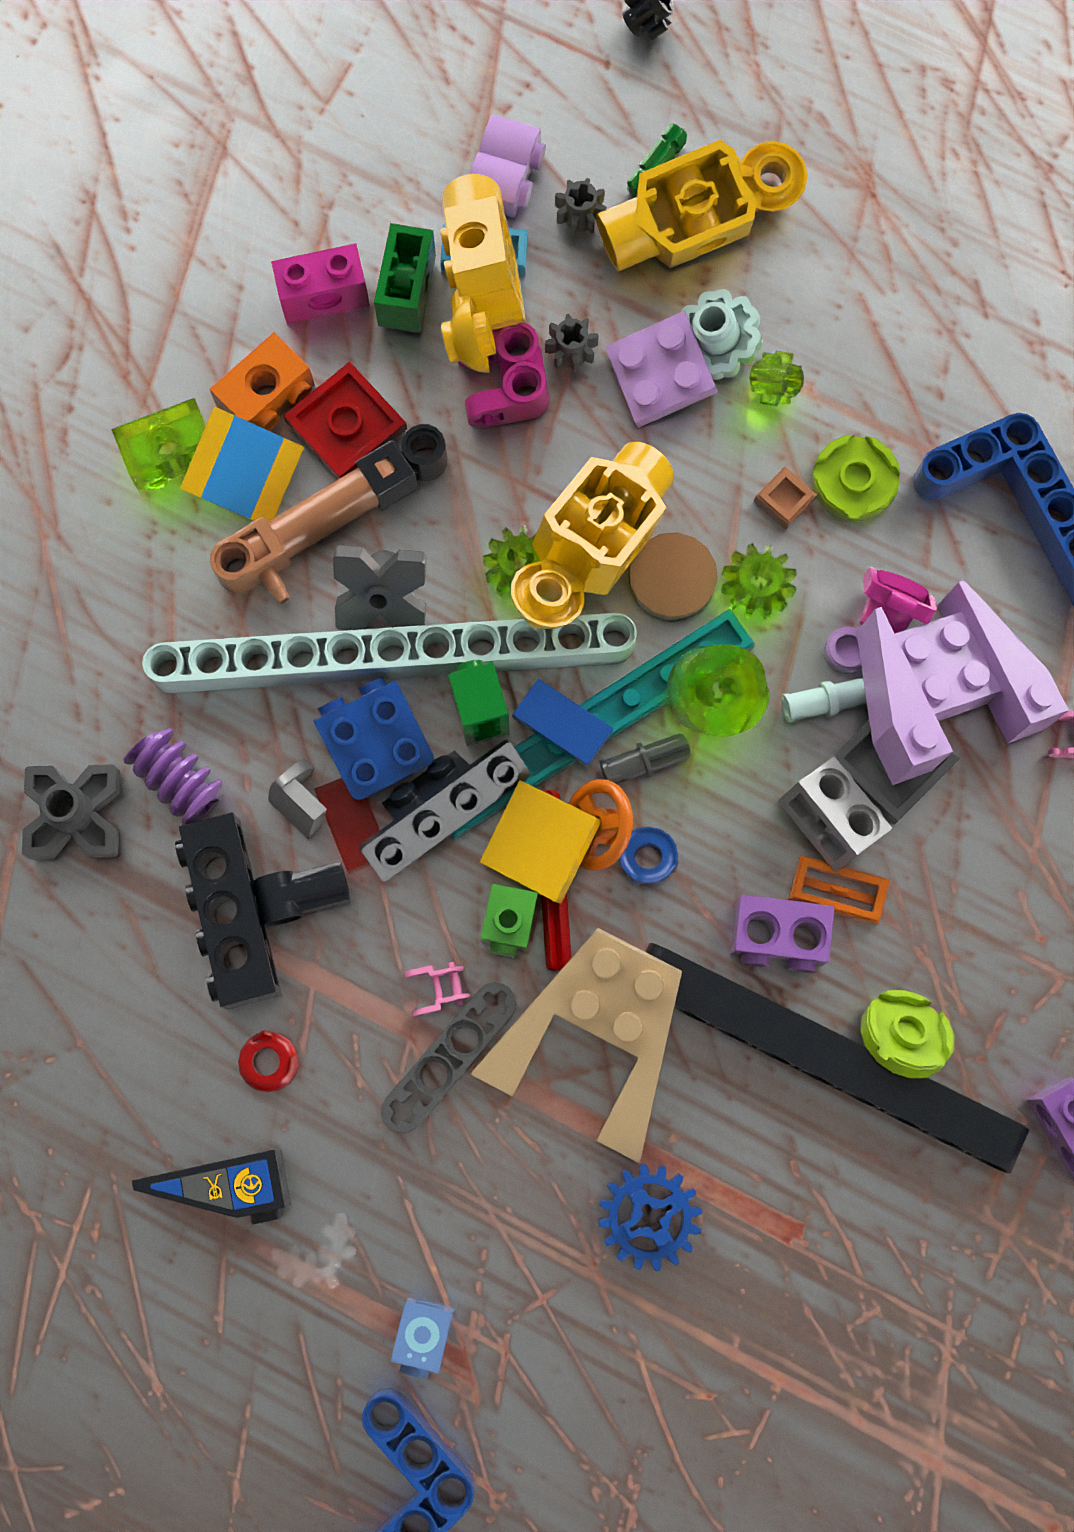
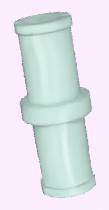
M863 678L833 684L832 681H825L819 684V688L792 694L786 693L781 697L782 710L788 723L825 714L828 718L834 717L839 714L840 710L867 705Z

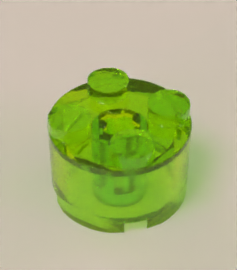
M726 644L697 646L683 654L674 664L668 677L665 700L674 716L686 728L700 734L716 737L733 736L754 727L764 715L769 703L766 672L760 660L742 647ZM715 682L719 683L718 689L723 692L721 698H714L715 692L712 687Z

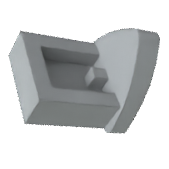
M303 759L295 763L271 784L268 800L309 839L321 828L327 808L302 785L314 770V767Z

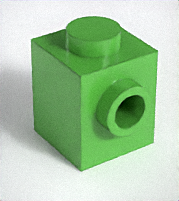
M492 883L481 933V942L490 945L488 952L512 958L516 957L517 950L527 952L538 900L537 892Z

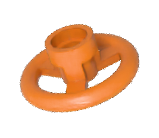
M606 779L592 780L581 786L573 794L568 804L602 820L580 864V867L595 871L613 865L626 850L633 829V812L626 793L619 785ZM597 793L609 795L616 803L618 810L597 808L592 795ZM598 844L611 846L604 854L593 857Z

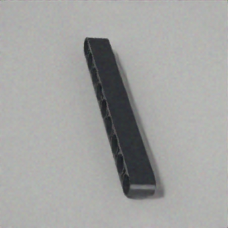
M649 943L645 951L646 953L682 971L674 1007L675 1010L986 1165L1011 1174L1029 1133V1129L1024 1125L930 1078H907L892 1073L878 1063L865 1046L669 949Z

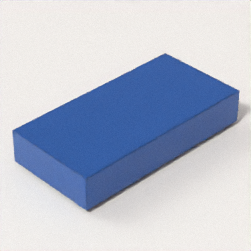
M539 678L512 714L514 720L586 768H588L613 732L611 726Z

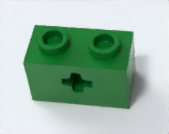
M390 223L374 298L378 326L417 333L421 332L436 258L433 230Z
M471 660L458 665L455 668L456 672L449 673L448 677L466 746L509 735V713L493 661L483 664L482 660Z

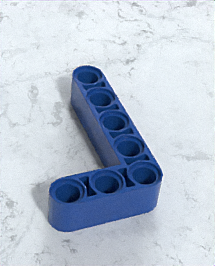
M1025 413L1011 414L929 451L913 478L916 492L927 500L942 499L998 473H1002L1074 606V557L1069 550V547H1074V487L1038 422L1032 416ZM1011 434L1019 437L1023 445H1015L1008 439L1007 435ZM968 452L979 453L984 458V462L980 463L972 460ZM935 468L942 471L946 479H935L931 476L928 469ZM1031 471L1039 474L1043 483H1036L1031 480L1027 472ZM1048 509L1060 512L1064 522L1053 519L1049 515Z
M392 1388L380 1389L372 1395L363 1410V1427L368 1436L416 1491L375 1532H406L403 1528V1521L410 1515H419L426 1519L429 1524V1532H448L467 1513L472 1505L475 1492L474 1476L470 1469L401 1392ZM382 1402L391 1403L399 1412V1421L393 1426L386 1427L380 1425L374 1418L373 1409L375 1405ZM415 1440L424 1441L432 1449L433 1457L423 1464L414 1463L407 1456L406 1446ZM451 1478L459 1480L466 1488L465 1496L459 1501H447L439 1491L441 1482Z

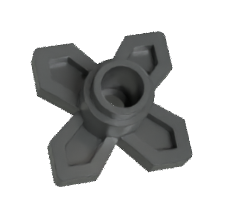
M336 547L333 557L334 579L349 589L338 596L336 600L335 626L337 629H365L379 614L391 627L422 626L426 624V603L411 593L425 585V552L398 550L394 553L388 550H380L370 556L363 547Z
M88 765L73 784L68 783L54 766H28L25 768L24 794L39 805L41 815L23 829V856L29 859H54L71 838L75 840L83 852L90 858H108L118 855L119 830L97 814L98 811L120 795V770L115 765Z

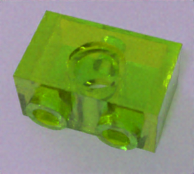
M195 398L111 429L128 474L138 491L162 488L170 482V479L186 474L206 423ZM168 443L177 444L173 452L159 454L160 449Z

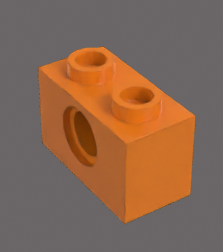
M273 332L209 390L217 408L271 431L278 424L280 416L292 405L295 406L311 393L315 383L310 367ZM262 386H275V389L267 395L256 394Z

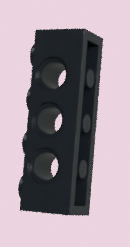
M231 812L178 826L181 840L175 841V849L181 867L188 866L192 884L185 885V892L191 911H198L202 928L197 929L195 934L202 957L209 956L212 973L206 975V983L211 1000L213 1002L219 1000L220 1007L230 1010L282 996L267 930L263 926L253 884L254 876L240 819ZM217 857L225 858V872L219 878L207 879L205 868L208 862ZM226 901L235 902L237 912L234 919L226 924H218L215 918L218 906ZM234 946H245L247 950L245 964L238 969H229L226 964L227 952Z

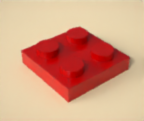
M350 361L283 415L289 427L337 479L357 468L355 461L390 440H395L407 430L405 420Z

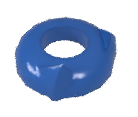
M654 827L637 828L632 831L629 844L619 858L620 866L634 885L659 883L675 872L679 864L677 846L674 840L663 830ZM652 847L659 851L662 860L658 866L652 869H645L637 864L635 856L642 848Z

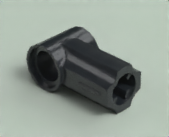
M341 862L297 873L293 871L275 872L253 880L262 923L265 927L293 922L303 918L304 913L351 901Z

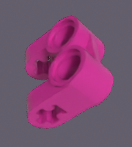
M519 323L492 330L496 354L488 356L489 366L500 365L503 383L501 388L481 391L472 394L465 400L468 424L475 428H488L523 420H533L540 417L550 404L543 355L535 329L529 324ZM518 347L528 348V351L520 356L510 354ZM461 361L458 362V365H459L460 367L465 368V369H470L469 367H467L466 365H464ZM526 386L536 388L532 394L527 396L517 394L521 388Z

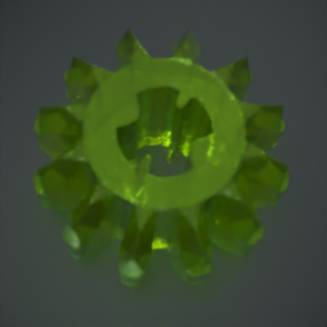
M524 524L520 527L519 535L513 536L512 531L505 527L502 530L503 541L491 538L488 545L492 553L483 555V565L489 568L485 573V579L487 583H498L496 593L500 597L511 589V583L515 574L520 570L515 568L516 559H526L525 565L540 561L532 546L536 533L531 538L528 537V527Z
M751 543L747 546L746 555L735 551L730 558L732 565H725L723 567L721 576L727 581L722 584L721 592L724 595H734L729 603L731 610L737 609L741 605L746 607L744 612L746 619L752 617L755 609L759 610L764 620L770 618L772 608L783 612L787 607L786 598H792L796 592V587L790 583L797 575L796 569L783 568L789 557L787 553L780 554L777 558L771 556L773 552L771 544L766 545L763 553H759L757 547ZM759 576L767 581L765 587H763L762 582L759 584V587L751 583L752 577H755V581L758 580Z

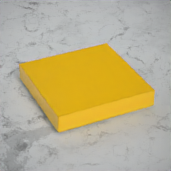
M519 780L482 855L480 863L561 904L602 820Z

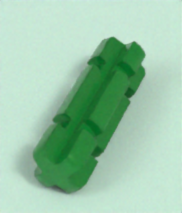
M674 123L668 125L661 135L662 139L656 141L639 164L640 169H636L627 180L626 189L630 194L637 197L640 173L675 159L674 154L679 153L686 144L688 134L685 129L680 128Z

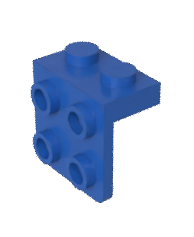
M383 676L358 688L362 697L348 704H345L343 698L339 697L317 708L321 717L313 720L350 795L356 800L364 799L426 768L434 760V755L397 681L394 680L386 684Z

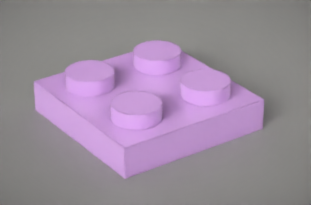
M685 310L605 346L638 428L718 393Z

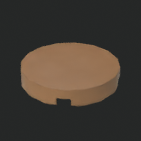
M678 532L663 533L649 539L632 561L629 569V584L638 606L651 616L666 621L680 620V618H686L690 615L692 617L701 612L712 599L718 579L716 562L708 548L696 538Z

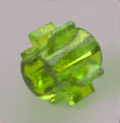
M776 351L772 354L764 352L762 353V359L752 366L749 376L751 391L762 393L760 397L761 404L776 407L779 403L789 405L791 398L800 393L804 383V374L801 365L792 364L793 353Z

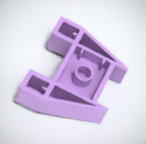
M964 580L958 582L937 605L943 616L941 619L894 634L882 607L873 611L856 632L872 742L892 785L931 772L953 752L938 721L988 704L1008 744L1046 730L1069 711L1048 669Z

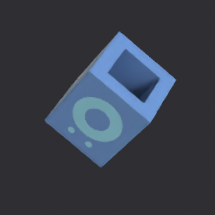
M408 1297L405 1301L391 1357V1362L401 1364L399 1370L401 1373L418 1378H428L429 1371L439 1373L454 1308Z

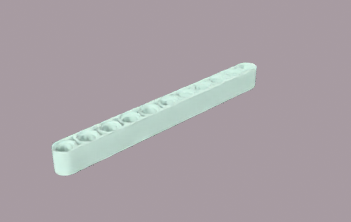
M621 613L579 615L570 624L555 629H539L529 625L524 619L163 642L153 645L146 651L143 656L142 665L149 679L158 689L166 693L376 680L382 676L384 679L440 676L456 672L455 668L458 665L471 660H482L483 664L493 661L496 672L618 664L630 658L634 651L637 629L630 617ZM611 631H619L626 636L627 642L622 646H611L604 640V635ZM566 634H575L582 639L583 644L579 648L571 650L562 647L559 640ZM526 636L535 639L539 645L532 652L526 653L517 650L514 646L515 642L519 638ZM481 639L491 642L494 646L491 652L483 656L476 655L469 649L472 643ZM432 643H443L449 648L446 655L441 658H430L425 654V650ZM395 645L404 650L402 656L396 661H385L380 657L382 651L388 646ZM351 648L358 651V657L352 663L345 665L336 662L338 653L343 649ZM307 651L313 654V659L307 666L299 668L291 665L292 659L297 653ZM263 654L268 656L267 663L263 668L256 671L247 669V663L254 655ZM213 657L223 659L221 667L216 672L210 674L202 672L203 665L208 659ZM168 660L177 661V667L172 674L165 677L158 676V668L162 663Z

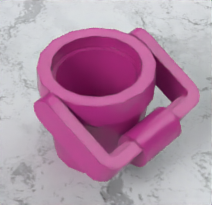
M872 567L867 569L863 577L864 593L868 597L859 622L861 625H863L875 609L882 607L894 634L906 630L913 618L929 624L937 611L935 597L928 594L929 592L926 588L906 577L889 571L876 570Z

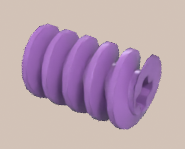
M167 728L159 733L154 732L140 740L124 757V763L128 765L134 764V774L140 778L146 777L145 785L149 790H159L157 794L158 800L164 804L171 803L170 813L176 817L183 816L182 825L201 821L217 806L219 802L217 793L221 789L223 782L216 780L207 785L204 781L210 774L211 769L204 767L194 772L192 768L199 757L196 754H191L182 759L180 755L186 748V743L179 741L170 746L168 742L174 735V730Z

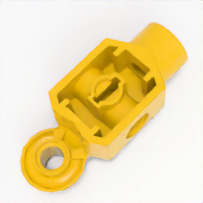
M717 140L640 173L637 197L596 214L598 230L612 265L617 272H620L656 257L669 268H673L748 236L754 221L755 211L765 210L774 212L784 210L799 200L805 191L808 178L804 160L797 150L786 143L769 141L759 143L748 150L739 163L740 157L736 155V151L722 140ZM765 173H773L779 177L781 184L775 187L767 186L761 180V176Z
M468 174L450 182L442 194L445 228L440 229L445 253L447 256L451 255V260L444 261V266L450 288L457 287L451 298L452 319L442 323L441 327L446 352L451 363L461 361L472 370L489 373L488 356L496 354L492 330L526 322L517 259L504 213L501 189L493 179L487 176Z
M630 442L620 450L612 461L591 457L547 510L532 543L540 561L527 564L516 572L511 583V599L518 614L529 625L539 629H555L570 624L580 615L585 604L584 592L607 595L649 541L666 509L661 498L674 481L672 466L660 451L646 443Z

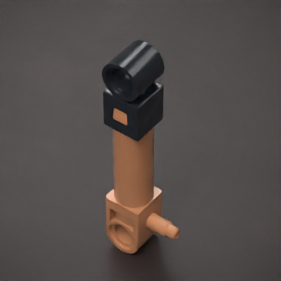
M429 424L415 425L405 432L402 438V451L394 440H390L355 461L357 467L355 470L269 521L263 516L218 542L210 554V564L220 584L226 590L233 593H244L263 582L277 603L283 604L287 602L290 595L285 589V584L278 573L292 565L290 558L376 506H379L382 511L418 489L416 479L420 481L437 479L444 473L447 466V451L443 434L436 427ZM423 447H429L435 451L428 458H418L414 455L418 449ZM232 560H246L244 568L235 573L226 571L227 565Z

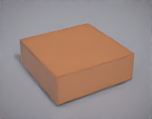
M784 466L755 496L754 502L787 530L815 501L817 494Z

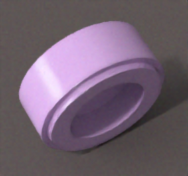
M839 628L829 636L825 643V660L833 670L839 673H854L862 668L856 633L858 631L857 628Z

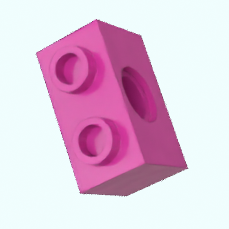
M356 243L271 261L279 300L287 324L370 306Z

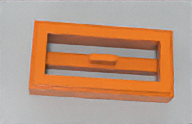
M801 855L798 858L797 870L794 874L793 886L788 900L834 906V914L878 925L890 880L846 867L841 868L835 873L827 862ZM807 869L877 888L876 896L807 877ZM807 887L873 906L872 912L803 893L802 888Z

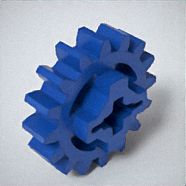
M640 1164L639 1176L635 1178L626 1169L623 1170L621 1173L625 1183L621 1187L611 1182L607 1185L614 1194L612 1201L600 1200L599 1202L602 1208L609 1211V1217L598 1220V1226L610 1228L612 1232L603 1240L606 1246L616 1243L621 1246L616 1255L619 1261L627 1258L629 1254L633 1255V1265L637 1270L641 1269L645 1260H650L654 1271H660L661 1259L665 1257L674 1265L679 1264L676 1251L682 1248L691 1253L694 1248L686 1240L688 1234H701L702 1230L696 1225L691 1224L692 1217L702 1214V1208L690 1206L688 1202L696 1195L695 1189L691 1188L682 1191L679 1187L684 1177L679 1173L673 1176L671 1180L666 1179V1166L659 1165L655 1175H650L647 1165ZM657 1184L668 1189L671 1194L661 1199L648 1196L642 1185ZM627 1194L632 1203L629 1217L618 1224L619 1206ZM647 1204L654 1210L658 1208L663 1209L669 1205L656 1218L659 1224L656 1229L652 1230L647 1224L640 1227L637 1225L630 1229L638 1223L637 1220L642 1218L643 1213L640 1209L642 1206ZM681 1210V1225L677 1235L672 1239L668 1231L671 1218ZM640 1235L652 1239L657 1249H640L628 1241Z

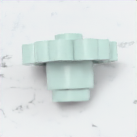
M719 289L714 292L706 291L699 296L698 306L687 305L682 309L687 314L713 380L723 377H734L739 372L740 363L751 364L756 360L758 351L763 345V338L758 330L761 318L758 310L752 306L746 296L732 299L731 294L726 289Z

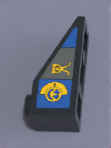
M280 1149L132 1180L134 1191L235 1218L250 1215L252 1225L281 1219L279 1209L291 1206L282 1151Z

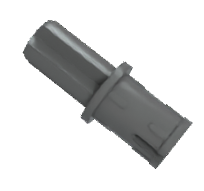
M679 733L645 746L641 742L637 743L636 749L606 760H599L604 779L619 784L644 774L648 778L652 777V771L688 759L691 756V751L687 739L683 734Z

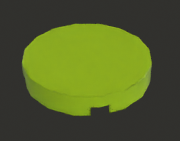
M844 435L829 442L818 455L812 472L813 491L817 494V499L821 506L835 517L848 521L870 520L882 514L895 499L900 483L899 463L891 449L878 439L869 436L863 438L854 437L855 435Z
M888 990L874 999L861 1017L860 1032L867 1050L878 1063L892 1073L907 1078H928L939 1072L952 1055L955 1035L949 1020L942 1011L937 1014L929 1006L932 1003L922 995L907 990Z

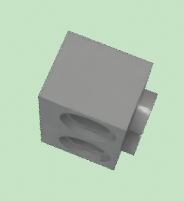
M835 756L797 782L778 800L835 873L892 829L879 808L869 800L856 784L852 775L843 768Z

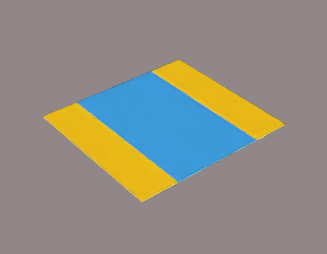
M214 406L180 489L253 521L263 516L269 521L276 516L304 446Z

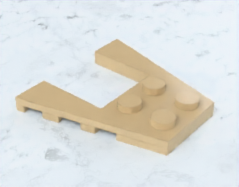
M597 928L489 1053L479 1062L471 1075L513 1097L554 1014L638 1057L602 1127L597 1141L639 1163L682 971Z

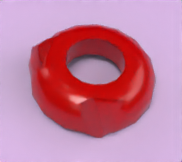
M262 1030L246 1041L240 1050L238 1066L240 1075L247 1085L257 1091L268 1093L281 1090L292 1081L299 1068L297 1050L290 1039L281 1033ZM263 1048H271L276 1051L280 1060L276 1072L268 1076L260 1074L254 1066L255 1056Z

